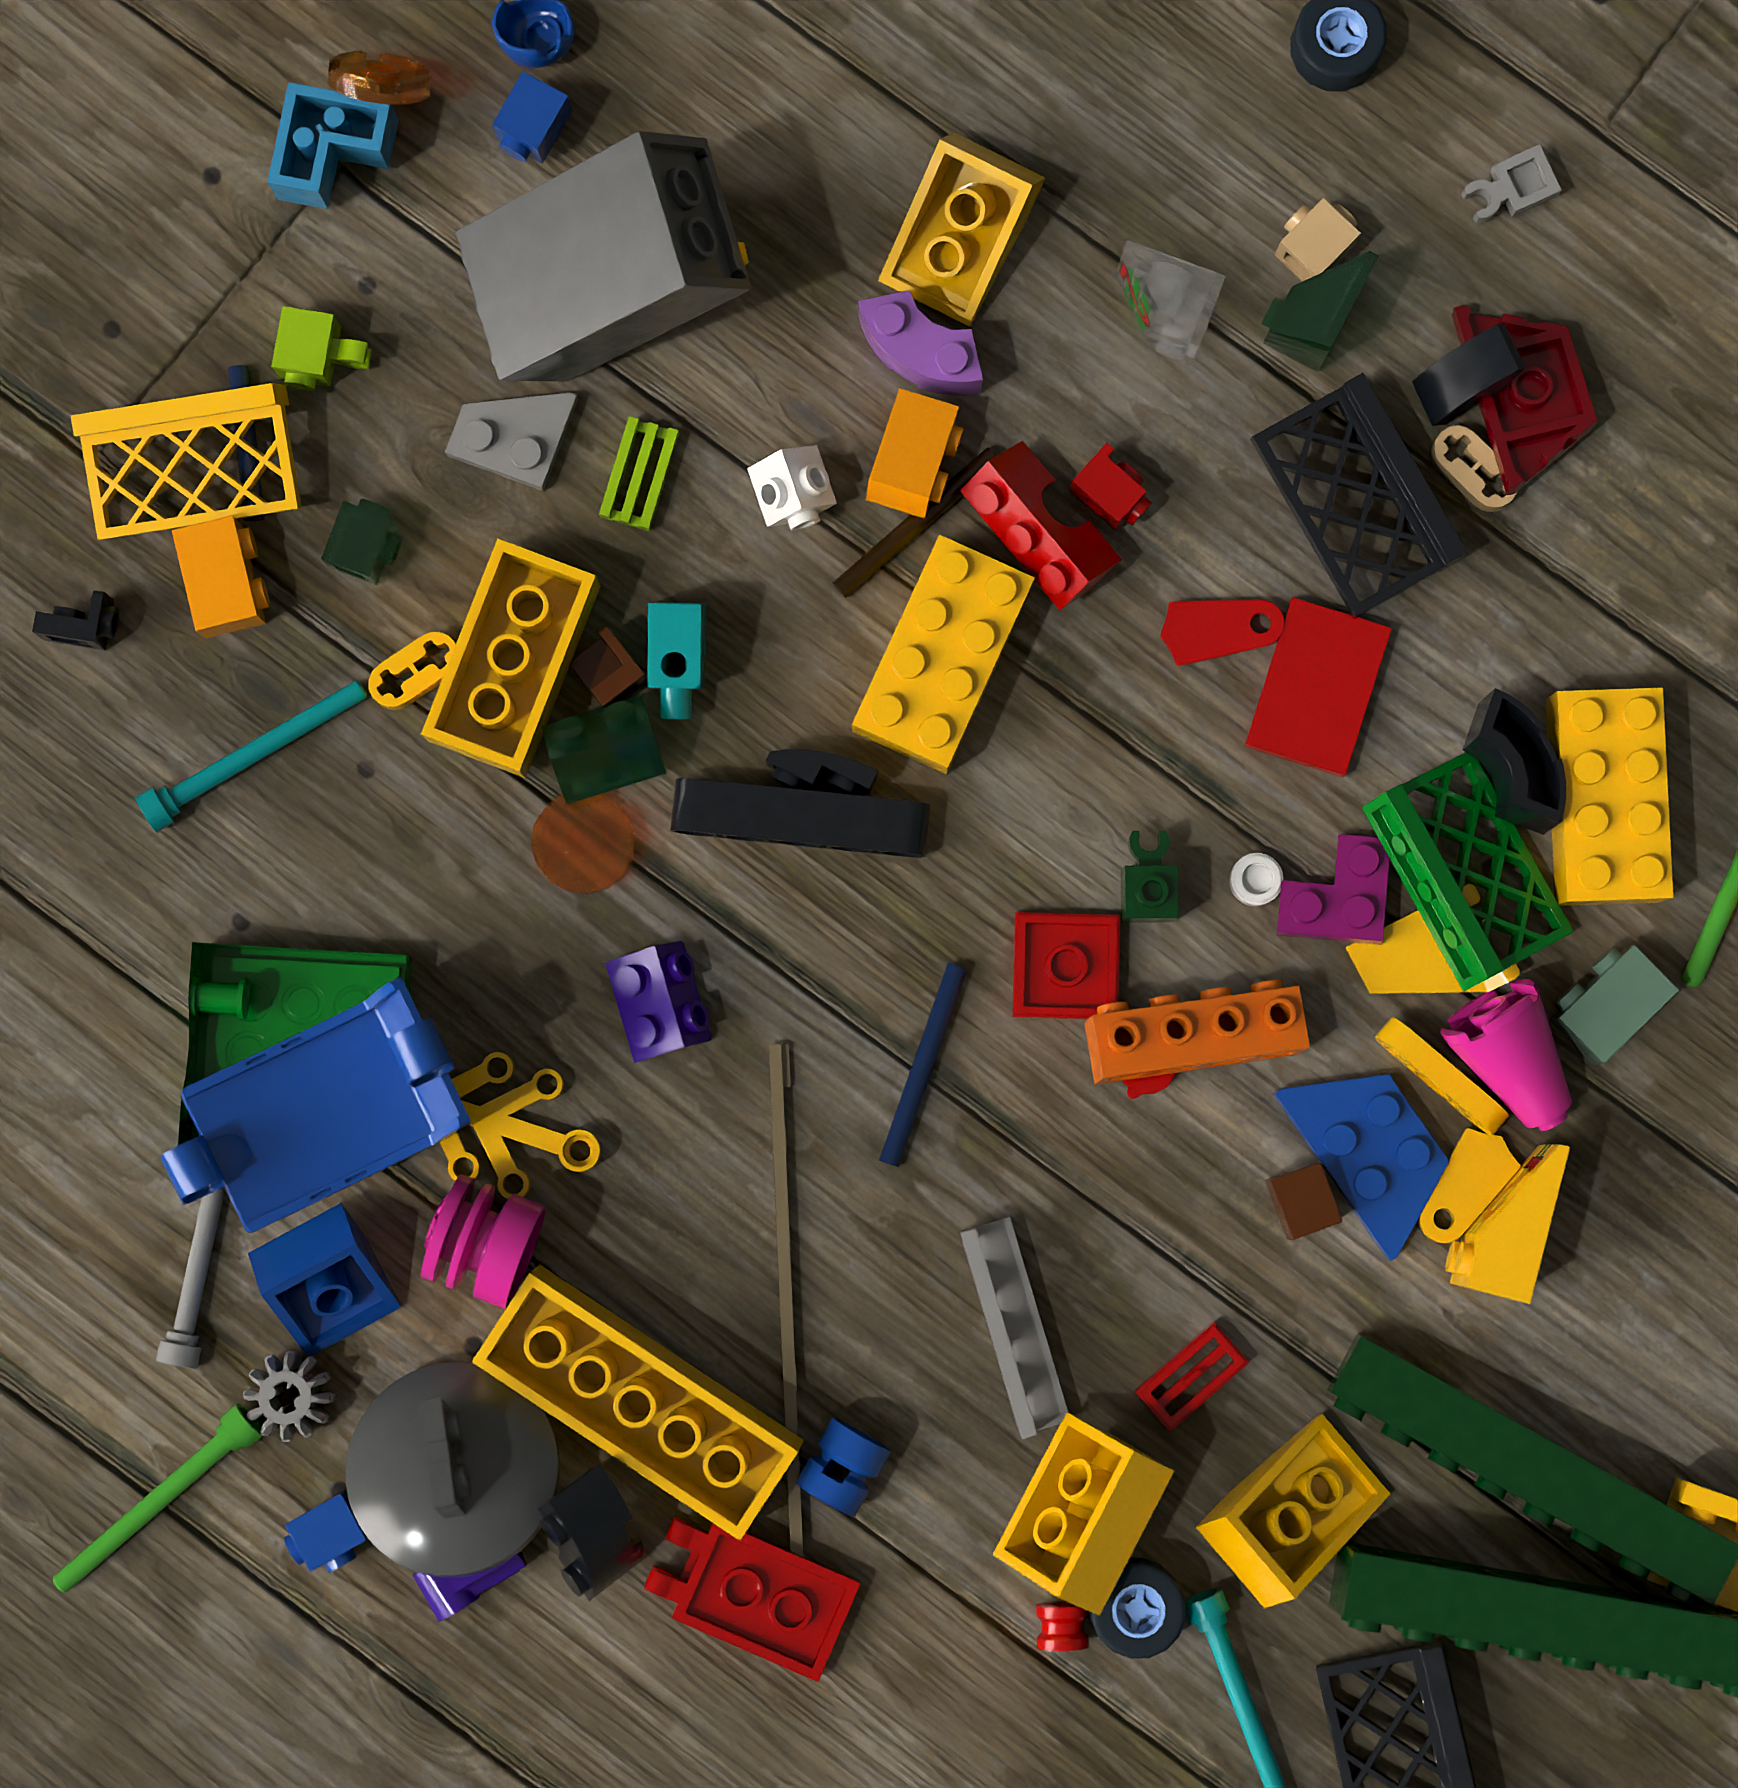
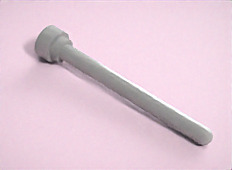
M225 1187L201 1199L173 1331L167 1330L166 1340H160L155 1360L157 1362L198 1369L202 1347L197 1346L199 1336L194 1335Z

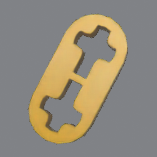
M429 632L420 636L372 670L369 677L371 696L382 707L389 710H400L408 707L440 685L456 643L448 635L441 632ZM435 644L439 649L449 647L450 651L444 656L447 662L444 668L439 669L436 665L430 664L421 671H418L416 667L429 658L426 649L430 645ZM409 671H412L414 675L401 684V689L404 693L400 697L395 698L391 693L382 696L380 691L386 686L383 678L387 674L391 673L396 678H400Z

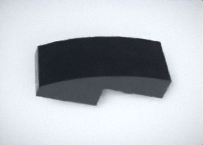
M1497 324L1438 360L1416 377L1412 384L1432 426L1447 425L1478 398L1494 396L1526 368L1505 324Z
M775 750L770 751L766 759L767 766L774 769L771 778L791 789H800L802 784L814 789L824 771L830 774L827 783L849 795H856L858 789L870 794L879 776V770L866 764L821 751Z

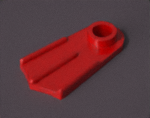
M1267 600L1171 601L1168 605L1167 616L1160 633V638L1169 649L1175 665L1180 667L1268 647L1274 644L1281 636L1284 629V617L1281 610L1274 603ZM1256 616H1264L1269 620L1270 628L1265 633H1256L1252 630L1250 621Z

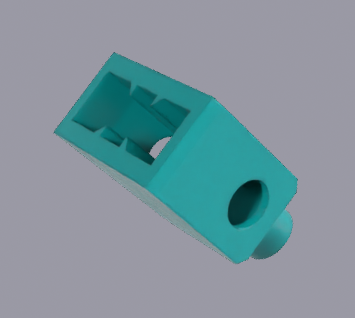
M648 603V688H661L660 718L691 719L692 689L704 687L707 603ZM671 652H678L685 657V672L681 675L673 674L668 670V655Z

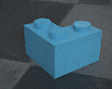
M288 82L267 181L276 198L281 201L328 209L338 160L389 169L399 123L391 101Z

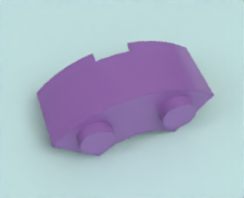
M909 290L858 301V317L865 337L875 354L890 370H894L903 378L917 384L918 388L926 391L952 396L981 393L983 378L972 329L951 330L932 323L917 309Z

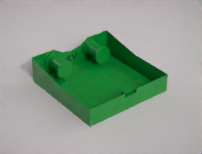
M192 942L188 993L189 1049L183 1089L364 1002L375 991L396 978H402L410 994L412 957L396 954ZM182 1097L178 1146L200 1137Z

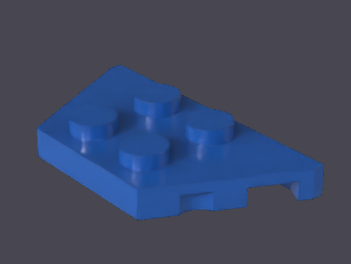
M1386 1074L1284 1088L1274 1092V1097L1386 1259L1392 1261L1397 1258L1449 1160L1391 1076Z

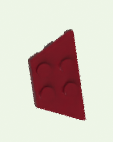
M1457 306L1454 307L1452 318L1461 345L1497 324H1505L1526 368L1494 396L1477 399L1506 495H1512L1595 427L1597 417L1568 326L1544 321L1541 323H1531L1523 317L1502 314L1500 319L1470 313L1471 307Z

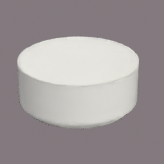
M1251 853L1242 857L1233 866L1229 877L1230 888L1240 902L1249 906H1262L1275 899L1280 893L1283 872L1280 865L1272 857L1263 853Z

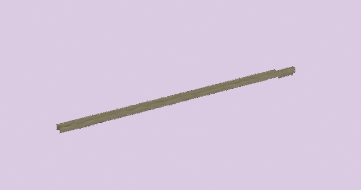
M770 1044L769 1065L785 1428L798 1436L786 1127L783 1087H791L789 1044ZM798 1452L787 1468L790 1551L803 1556L801 1490L796 1484L800 1476Z

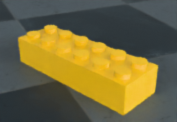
M541 1265L528 1274L472 1360V1363L739 1541L799 1452L804 1441Z

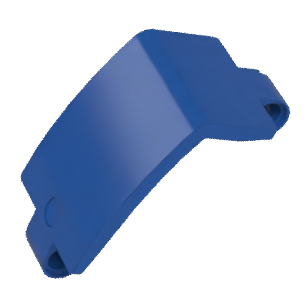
M399 977L383 985L364 1002L185 1087L181 1091V1097L200 1137L163 1153L160 1158L183 1205L225 1187L245 1231L254 1233L449 1138L468 1125L470 1118L448 1073L454 1069L453 1061L432 1018L422 1021L402 978Z

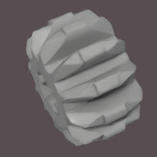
M296 1350L286 1352L283 1365L274 1354L265 1357V1366L268 1373L260 1369H253L249 1373L251 1380L261 1386L260 1389H247L243 1392L244 1399L248 1401L258 1400L260 1406L247 1413L248 1419L252 1421L265 1415L267 1420L261 1428V1434L264 1436L271 1435L280 1424L282 1442H289L293 1439L295 1426L304 1438L313 1435L314 1428L310 1418L322 1424L330 1418L329 1414L318 1406V1403L326 1404L335 1401V1393L330 1391L320 1392L319 1385L328 1382L332 1378L330 1372H323L313 1377L311 1373L318 1362V1359L314 1356L308 1357L299 1368V1357ZM284 1382H287L288 1389L296 1386L301 1396L294 1400L295 1410H291V1403L283 1406L279 1401L278 1396L285 1392L282 1384Z

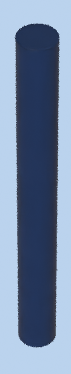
M947 963L879 1158L881 1162L896 1167L900 1165L967 972L966 968Z

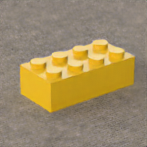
M939 534L852 722V732L947 775L1032 590L1035 577Z
M497 538L421 735L431 743L526 778L601 585L596 575Z
M1663 688L1555 692L1545 699L1547 737L1554 748L1557 758L1562 759L1566 778V802L1562 821L1552 828L1556 901L1559 906L1660 903L1672 899L1673 878Z

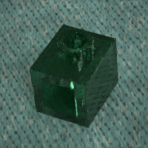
M360 499L358 506L343 501L321 560L333 570L378 585L385 564L391 566L394 564L402 543V536L397 535L399 527L392 518L388 517L390 510L366 499Z

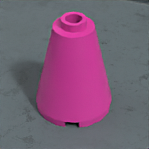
M1520 979L1509 982L1513 990L1510 993L1498 996L1494 989L1466 1003L1447 1019L1451 1030L1441 1028L1440 1033L1451 1049L1525 1127H1538L1540 1131H1546L1566 1120L1568 1117L1566 1111L1572 1105V1099L1540 991L1532 980Z

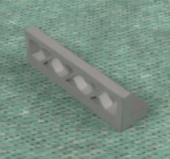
M1010 1217L959 1231L1019 1435L1022 1439L1037 1435L1036 1431L1061 1424L1068 1409Z

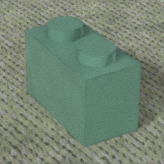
M1635 945L1625 947L1621 951L1615 946L1610 948L1593 964L1591 968L1597 974L1583 988L1576 982L1554 1003L1559 1011L1550 1021L1593 1065L1605 1064L1679 991Z

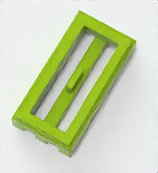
M628 417L599 512L601 518L650 532L678 441V430L669 427L665 429L659 427V424L645 423L639 421L638 418ZM637 433L643 434L644 439L622 511L614 510ZM657 438L663 440L664 444L642 516L638 517L633 515V511L654 442Z

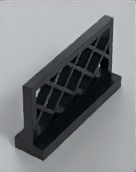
M1364 373L1346 381L1339 389L1257 433L1250 439L1353 619L1431 575L1454 565L1467 554L1465 547ZM1337 404L1347 422L1343 440L1314 432L1318 414ZM1310 419L1307 430L1295 427ZM1352 432L1359 444L1349 442ZM1283 433L1305 439L1298 465L1278 460L1268 441ZM1311 441L1340 449L1333 475L1304 467ZM1346 451L1367 456L1373 467L1368 485L1340 477ZM1284 471L1295 474L1292 484ZM1301 476L1330 483L1323 510L1304 505L1300 500L1297 490ZM1378 477L1385 489L1375 487ZM1337 486L1366 493L1359 520L1330 512ZM1372 496L1393 501L1399 512L1394 530L1366 522ZM1310 516L1321 518L1318 529ZM1327 521L1356 528L1349 555L1330 550L1326 545L1323 535ZM1403 522H1405L1411 534L1401 532ZM1363 530L1392 538L1385 565L1356 557ZM1398 541L1419 546L1428 565L1413 573L1392 567ZM1336 560L1347 563L1344 574ZM1353 565L1382 573L1377 593L1359 602L1349 585ZM1389 575L1401 578V580L1386 587Z
M1442 1638L1434 1639V1642L1422 1641L1421 1645L1316 1665L1343 1788H1357L1366 1773L1389 1788H1405L1404 1786L1419 1763L1439 1775L1441 1788H1477ZM1413 1660L1417 1682L1407 1698L1402 1697L1380 1682L1390 1665ZM1380 1667L1374 1677L1363 1671ZM1351 1672L1369 1684L1354 1709L1334 1696L1330 1676ZM1374 1689H1377L1401 1705L1386 1730L1360 1713ZM1419 1691L1424 1710L1412 1703ZM1337 1708L1349 1716L1342 1727ZM1407 1710L1427 1722L1429 1735L1419 1751L1392 1735ZM1354 1720L1381 1737L1366 1761L1346 1749L1344 1736ZM1387 1741L1413 1758L1398 1783L1372 1766ZM1431 1744L1436 1763L1424 1756ZM1350 1762L1361 1768L1354 1780Z

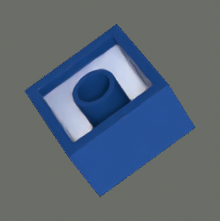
M342 1203L248 1253L261 1296L307 1357L324 1350L401 1308L399 1299L365 1235Z

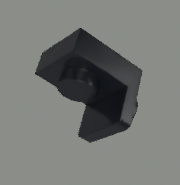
M94 590L88 620L84 619L85 612L54 606L53 614L36 611L32 632L44 641L105 651L107 639L114 638L119 623V609L114 607V599L106 592Z

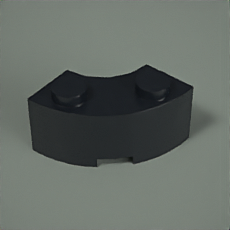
M1494 688L1478 703L1462 750L1479 760L1492 777L1497 795L1495 817L1544 835L1561 823L1565 810L1566 778L1562 759L1557 758L1554 748L1544 732L1547 728L1541 720L1519 700Z
M601 1464L585 1472L538 1508L544 1517L540 1521L543 1530L550 1540L559 1547L560 1554L558 1558L565 1567L561 1570L562 1577L577 1596L584 1594L589 1601L643 1559L641 1539L637 1536L631 1541L625 1523L633 1517L618 1489Z

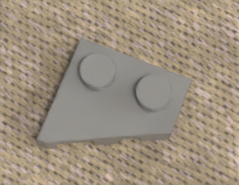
M569 392L463 404L445 454L447 457L544 491L577 405L578 397Z

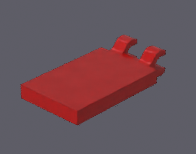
M674 1516L665 1540L691 1550L680 1577L653 1565L644 1584V1589L677 1603L672 1619L818 1682L859 1589L860 1580L794 1553L748 1531L745 1532L739 1541L714 1523L711 1524L707 1532L691 1522Z

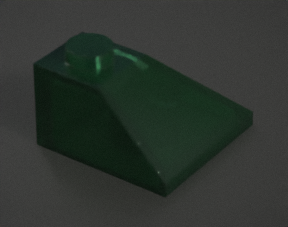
M1368 251L1293 285L1285 301L1275 296L1261 325L1269 328L1263 344L1318 372L1379 255Z

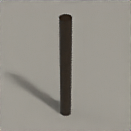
M987 447L947 482L940 503L930 501L925 518L910 514L832 582L838 592L844 598L853 593L964 496L960 490L989 460L997 455Z

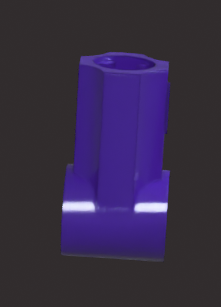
M521 1550L503 1564L471 1576L445 1578L428 1576L417 1572L412 1576L438 1622L479 1599L481 1592L519 1572L527 1566V1562Z

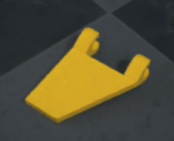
M1467 884L1463 887L1462 894L1468 905L1471 907L1480 901V895L1473 884ZM1418 910L1384 927L1382 945L1353 943L1345 947L1369 994L1463 992ZM1514 964L1464 992H1489L1516 979L1520 975V970Z

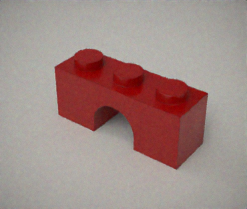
M1021 441L989 460L960 492L1026 571L1035 577L1036 583L1056 607L1061 610L1093 589L1122 559L1090 520L1078 527H1068L1056 521L1048 513L1042 500V494L1055 479L1028 446Z

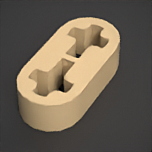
M1456 425L1446 428L1437 436L1430 452L1432 463L1474 506L1482 511L1495 512L1500 511L1513 500L1517 492L1507 496L1504 485L1500 488L1501 493L1504 495L1503 498L1497 494L1487 498L1481 492L1486 484L1475 473L1477 470L1488 480H1492L1496 476L1501 478L1493 450L1477 434L1467 427ZM1447 440L1451 444H1455L1459 440L1464 442L1467 447L1463 451V455L1473 467L1470 468L1460 458H1456L1452 462L1447 460L1444 455L1448 447L1444 441Z

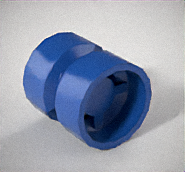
M832 1417L818 1442L822 1453L820 1456H810L796 1484L822 1502L855 1517L869 1493L865 1483L867 1478L878 1477L892 1451L859 1429ZM837 1462L851 1470L845 1479L833 1473Z

